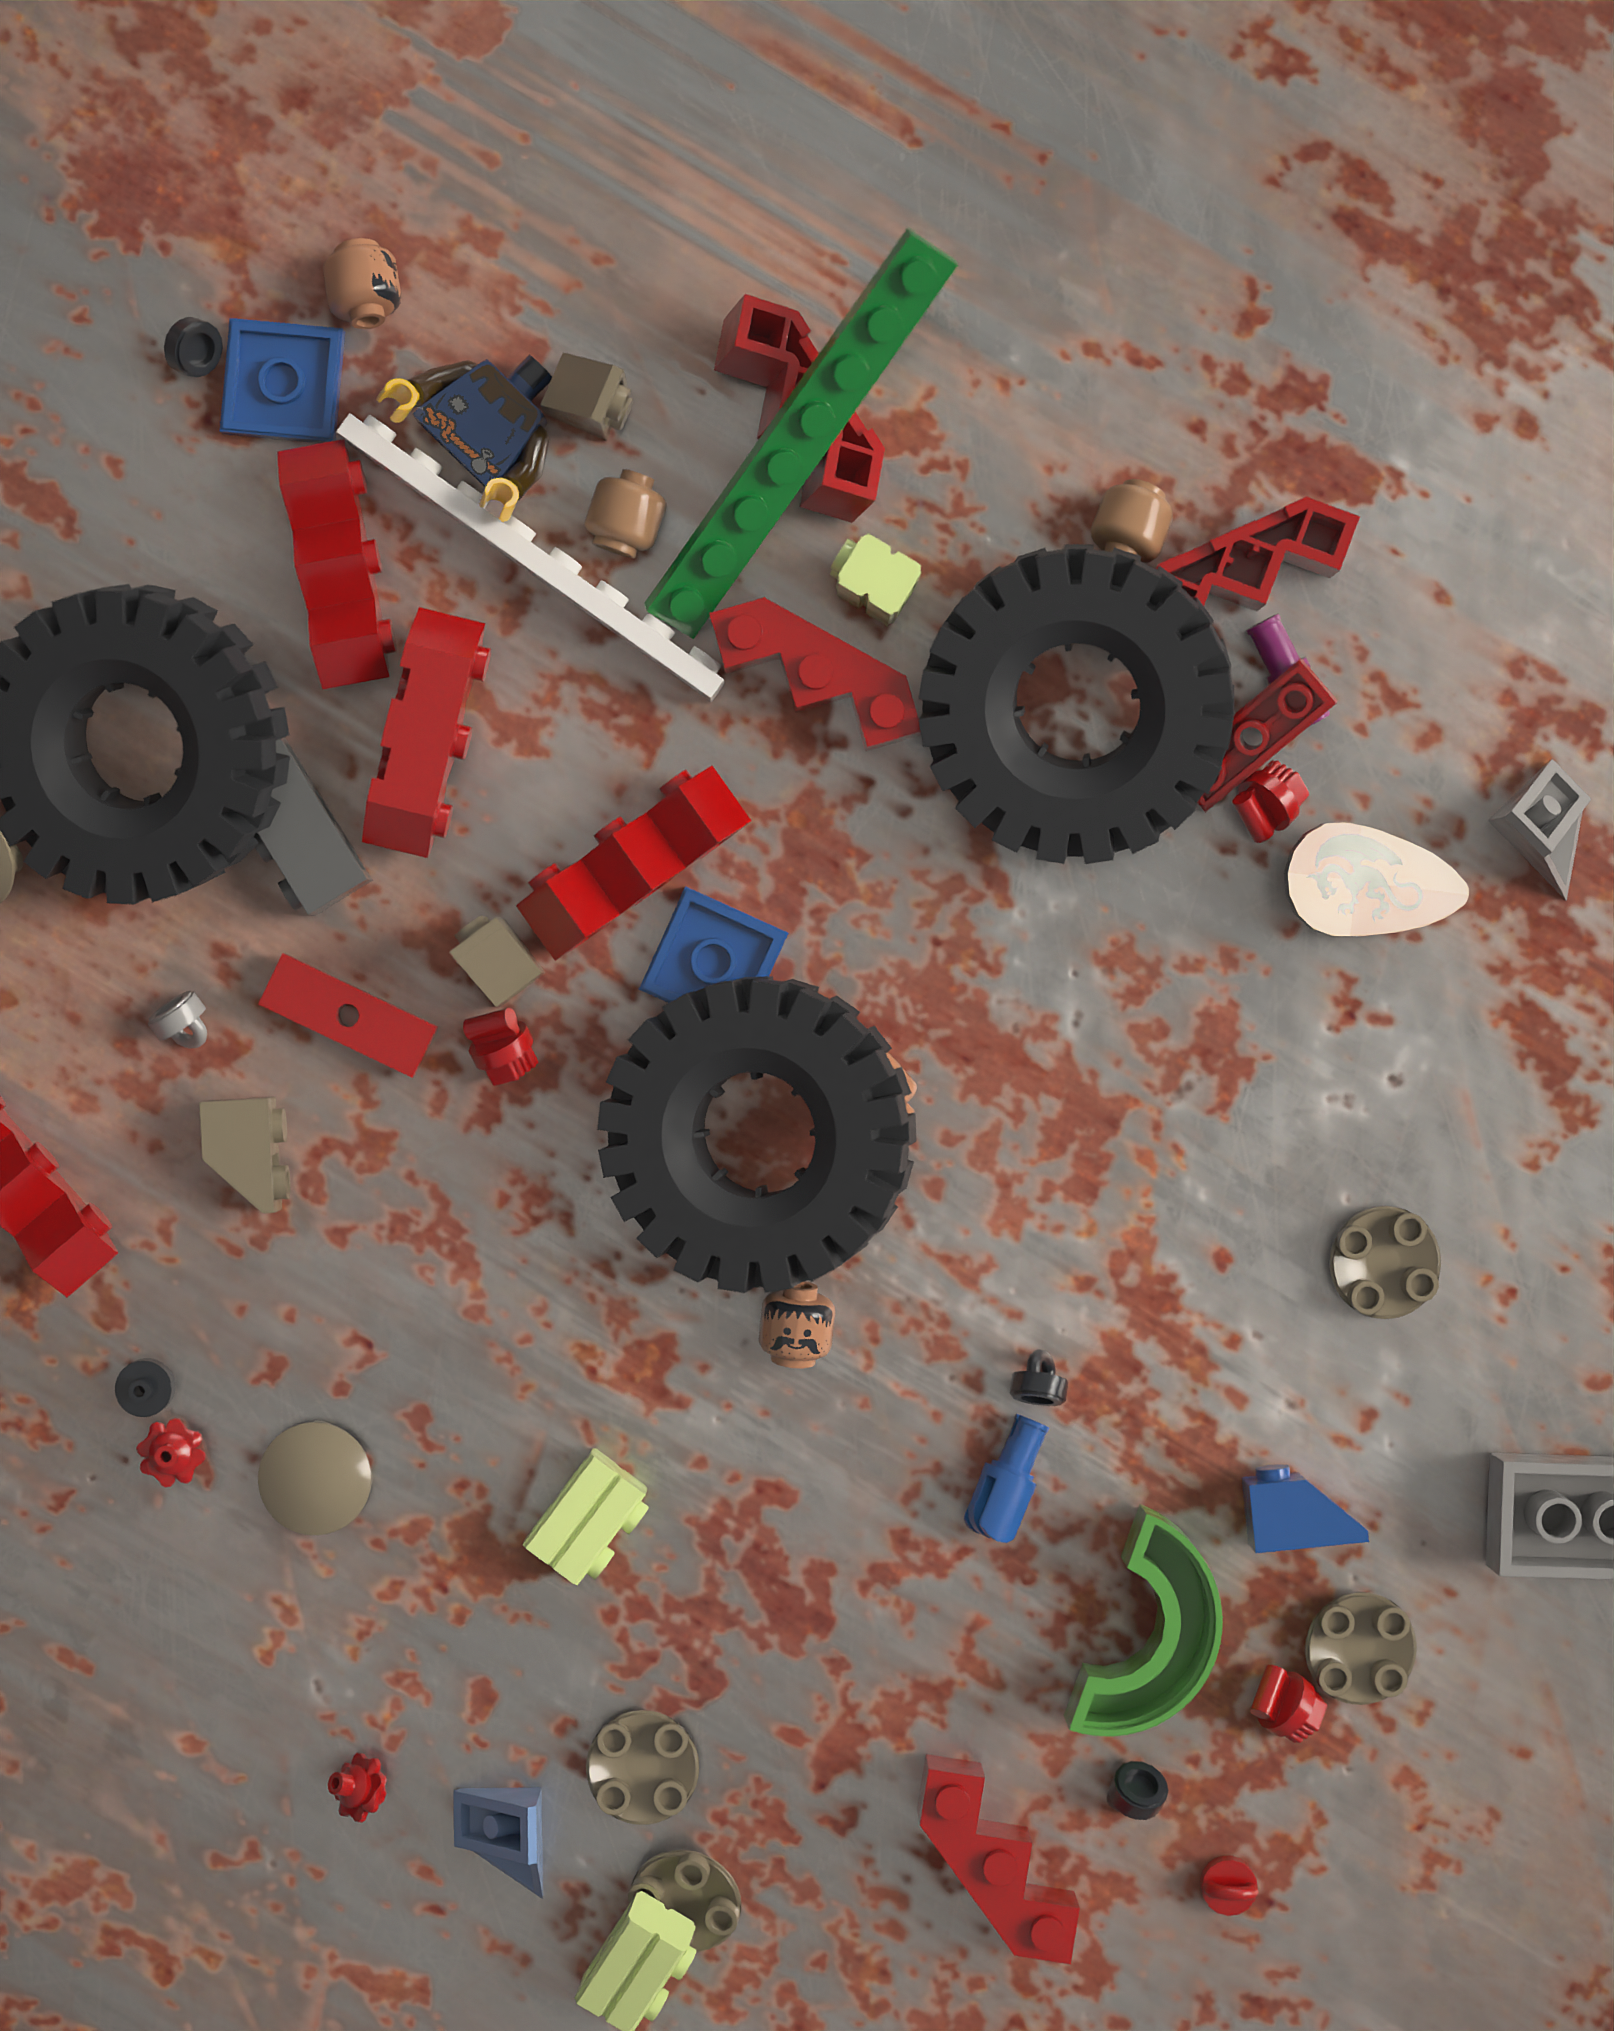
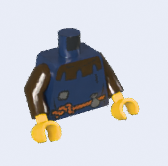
M530 354L507 378L487 359L479 364L466 360L429 369L407 381L399 378L392 379L377 396L378 402L385 398H393L400 403L401 406L390 417L395 423L402 422L413 407H419L413 413L417 422L485 488L479 506L483 508L486 502L490 500L500 501L504 505L499 516V520L502 522L510 519L517 501L542 476L549 444V436L545 430L548 422L545 415L531 401L550 383L552 376Z

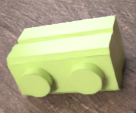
M869 533L864 537L861 536L858 543L848 538L831 565L830 575L837 579V596L856 608L864 605L866 607V614L888 626L896 621L916 588L922 573L920 571L921 565L899 551L894 555L891 554V546Z
M593 1448L527 1535L523 1546L577 1586L586 1574L595 1580L615 1554L607 1546L617 1532L622 1529L629 1535L647 1512L649 1507L641 1501L646 1495L647 1487L627 1471L621 1469L599 1450Z
M637 1892L585 1971L574 1997L576 2004L598 2017L603 2015L606 2022L621 2031H635L643 2017L653 2022L669 1994V1991L663 1988L670 1976L680 1981L694 1959L697 1950L689 1946L696 1928L694 1922L673 1909H665L663 1903L645 1892Z

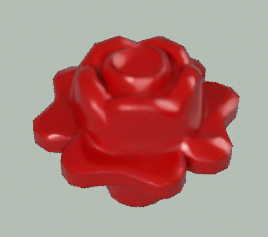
M179 1418L169 1420L166 1426L158 1421L152 1423L149 1427L148 1436L138 1443L136 1447L137 1453L145 1458L140 1464L141 1472L154 1476L161 1486L165 1488L171 1487L176 1479L181 1483L188 1484L193 1479L195 1468L206 1459L205 1452L201 1448H197L203 1440L202 1434L199 1431L186 1428Z
M356 1753L351 1763L345 1762L340 1772L332 1773L328 1780V1790L334 1795L336 1800L340 1801L338 1810L340 1816H351L355 1822L363 1823L368 1813H375L379 1805L384 1802L387 1794L385 1789L387 1778L380 1772L381 1764L379 1759H368L365 1754Z

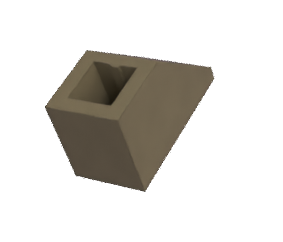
M563 352L541 402V408L545 415L607 441L612 427L620 431L622 430L630 413L633 399L630 398L631 389L628 388L624 369Z
M481 915L454 935L460 944L450 951L451 955L496 1007L504 1005L545 974V971L504 918L495 917L490 921L487 916L483 917Z
M276 1097L199 1102L202 1160L262 1213H275L281 1210L282 1199L290 1198V1173L288 1165H280L278 1143L287 1141V1118L284 1108L276 1109Z

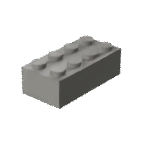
M1490 1453L1486 1566L1497 1575L1506 1577L1614 1580V1456Z

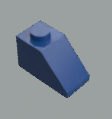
M1289 1465L1260 1466L1255 1468L1256 1476L1242 1477L1248 1545L1255 1553L1369 1542L1368 1530L1300 1473L1290 1472Z

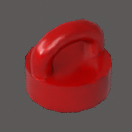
M1231 1855L1219 1856L1210 1861L1202 1870L1199 1881L1201 1893L1207 1905L1216 1913L1226 1916L1239 1915L1248 1910L1256 1900L1259 1892L1257 1879L1249 1864L1241 1858Z

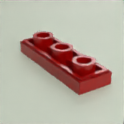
M1302 658L1297 660L1234 713L1228 750L1226 749L1222 761V769L1209 793H1204L1197 802L1205 813L1337 704L1338 700ZM1248 727L1258 729L1262 734V742L1258 745H1249L1243 739V730Z
M282 953L258 1003L260 1006L411 1078L415 1077L439 1027L286 953ZM348 1004L356 1007L359 1013L358 1021L353 1026L345 1025L340 1018L342 1008Z

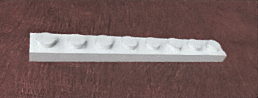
M349 413L336 431L342 439H345L346 443L710 702H713L725 685L724 679L716 674L722 666L716 660L695 646L689 654L670 641L675 634L671 628L649 613L646 614L642 621L624 609V606L629 601L627 597L603 580L595 588L579 577L577 574L582 569V566L560 549L554 547L548 555L531 542L536 533L512 515L508 521L502 522L484 509L489 501L481 508L479 506L482 497L480 492L464 481H461L457 488L438 476L443 469L439 463L417 448L412 451L410 456L391 443L397 434L373 416L368 415L364 422Z

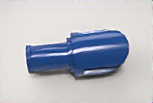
M1015 1415L1014 1423L998 1461L992 1460L991 1464L986 1462L981 1471L982 1474L964 1515L966 1527L977 1534L997 1542L1008 1543L1014 1540L1030 1499L1037 1487V1484L1033 1482L1034 1476L1030 1475V1472L1046 1433L1050 1429L1049 1427L1022 1415Z

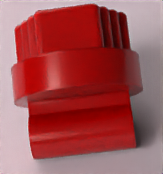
M1272 760L1261 771H1255L1240 784L1238 794L1233 798L1232 803L1254 842L1262 843L1274 835V830L1283 831L1287 829L1299 816V807L1308 798L1310 793L1298 772H1293L1292 768H1287L1285 764L1281 765L1279 761Z
M506 1008L464 1020L463 1030L465 1036L473 1042L468 1052L476 1068L486 1072L493 1086L517 1081L519 1077L524 1076L525 1073L535 1068L536 1064H538V1059L531 1047L534 1039L526 1023L517 1021L513 1009Z
M1268 1664L1265 1667L1250 1712L1258 1718L1262 1727L1274 1735L1286 1737L1293 1743H1301L1303 1739L1313 1735L1314 1731H1319L1327 1704L1319 1693L1315 1691L1313 1684L1296 1672H1287L1281 1667Z

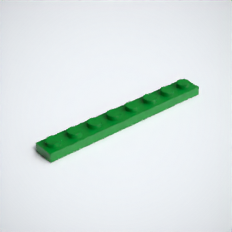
M907 227L645 601L647 612L690 638L694 639L710 617L709 613L713 612L954 273L958 264L953 257Z

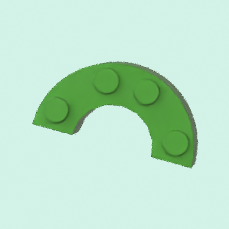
M1139 1504L1121 1558L1128 1569L1147 1579L1154 1590L1158 1606L1155 1629L1144 1647L1126 1661L1106 1666L1082 1663L1064 1713L1068 1729L1081 1734L1093 1736L1129 1735L1147 1730L1170 1719L1182 1710L1203 1687L1212 1671L1220 1648L1223 1616L1221 1600L1212 1572L1190 1539L1178 1526L1155 1510Z

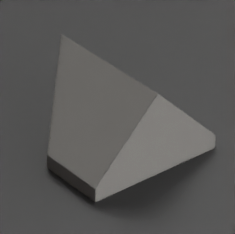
M1551 759L1488 821L1567 901L1582 813L1591 798Z

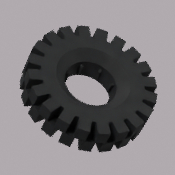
M1065 544L1063 549L1046 551V548H1042L1018 556L1015 562L1003 568L999 566L978 581L965 597L961 598L941 626L929 650L930 656L927 665L922 671L918 699L922 700V714L919 718L923 747H929L933 757L930 768L942 791L950 789L958 800L955 809L974 828L982 823L994 832L992 841L1016 853L1020 846L1037 851V860L1065 864L1067 857H1084L1085 864L1112 861L1116 852L1129 848L1132 854L1157 843L1162 832L1169 827L1176 830L1196 811L1197 802L1204 793H1209L1222 769V761L1226 749L1228 750L1234 719L1232 665L1223 638L1219 639L1213 627L1214 620L1198 597L1192 599L1182 589L1183 582L1161 566L1156 570L1140 561L1141 556L1117 548H1114L1112 552L1095 550L1094 544ZM1073 644H1086L1101 648L1110 653L1107 660L1113 662L1117 658L1133 677L1137 689H1132L1131 699L1140 700L1139 719L1131 734L1125 730L1122 732L1120 740L1123 743L1112 752L1091 759L1090 753L1084 754L1083 760L1064 759L1047 752L1049 745L1044 742L1040 747L1026 732L1020 716H1023L1025 713V707L1017 706L1018 683L1023 671L1031 675L1035 670L1036 666L1032 661L1054 647L1064 645L1065 651H1071Z
M130 584L103 587L52 601V607L33 611L15 625L14 628L19 636L0 641V800L7 812L0 817V831L9 847L23 841H27L32 847L23 862L45 879L60 873L66 875L62 888L86 899L104 892L106 893L107 903L134 905L148 898H151L153 903L179 895L226 873L225 868L241 862L259 843L253 837L255 833L269 828L281 802L271 797L273 789L287 784L290 755L276 753V740L290 736L285 707L270 709L265 695L278 688L277 683L266 661L251 666L244 656L254 645L234 623L222 627L217 626L213 621L218 610L199 599L190 597L176 600L174 589L150 584L131 588ZM124 683L139 686L148 690V696L151 698L158 697L172 713L178 725L176 727L177 732H180L183 755L181 767L177 768L174 772L177 778L163 797L160 793H155L144 797V801L128 798L120 794L119 788L110 787L94 767L91 760L92 755L87 747L88 718H91L94 714L92 707L95 701L106 689L108 693L124 688Z
M773 976L743 977L737 980L708 985L700 990L686 993L662 1007L664 1011L658 1016L646 1019L628 1039L632 1044L628 1053L616 1057L606 1083L612 1085L613 1090L611 1098L600 1101L597 1130L608 1131V1146L598 1150L603 1178L615 1176L620 1190L619 1193L611 1196V1199L624 1222L635 1218L643 1231L636 1239L656 1258L667 1253L677 1261L673 1269L674 1271L698 1283L708 1277L718 1281L717 1289L746 1293L753 1287H764V1292L769 1293L792 1289L807 1280L812 1282L835 1270L869 1245L868 1241L883 1230L898 1208L894 1203L899 1193L907 1189L914 1161L908 1160L909 1146L917 1141L916 1114L907 1113L905 1096L911 1094V1090L902 1066L896 1069L893 1068L886 1055L892 1047L875 1026L867 1029L857 1019L860 1011L838 996L827 998L819 994L818 986L795 979L777 981L773 980ZM750 1072L751 1080L762 1078L763 1073L775 1076L794 1088L791 1094L794 1097L800 1095L810 1110L814 1128L809 1130L810 1136H815L813 1155L807 1169L802 1167L794 1173L798 1181L787 1189L768 1192L767 1185L757 1187L756 1191L744 1188L730 1180L726 1176L728 1171L725 1168L720 1170L709 1153L705 1139L706 1136L710 1135V1129H705L708 1106L713 1097L717 1098L725 1093L721 1086L736 1074Z

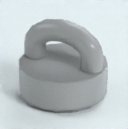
M186 991L164 1004L148 1019V1026L159 1041L171 1037L180 1046L198 1048L207 1039L206 1026L199 1017L206 1007L194 991ZM188 1026L193 1034L190 1035L183 1029Z

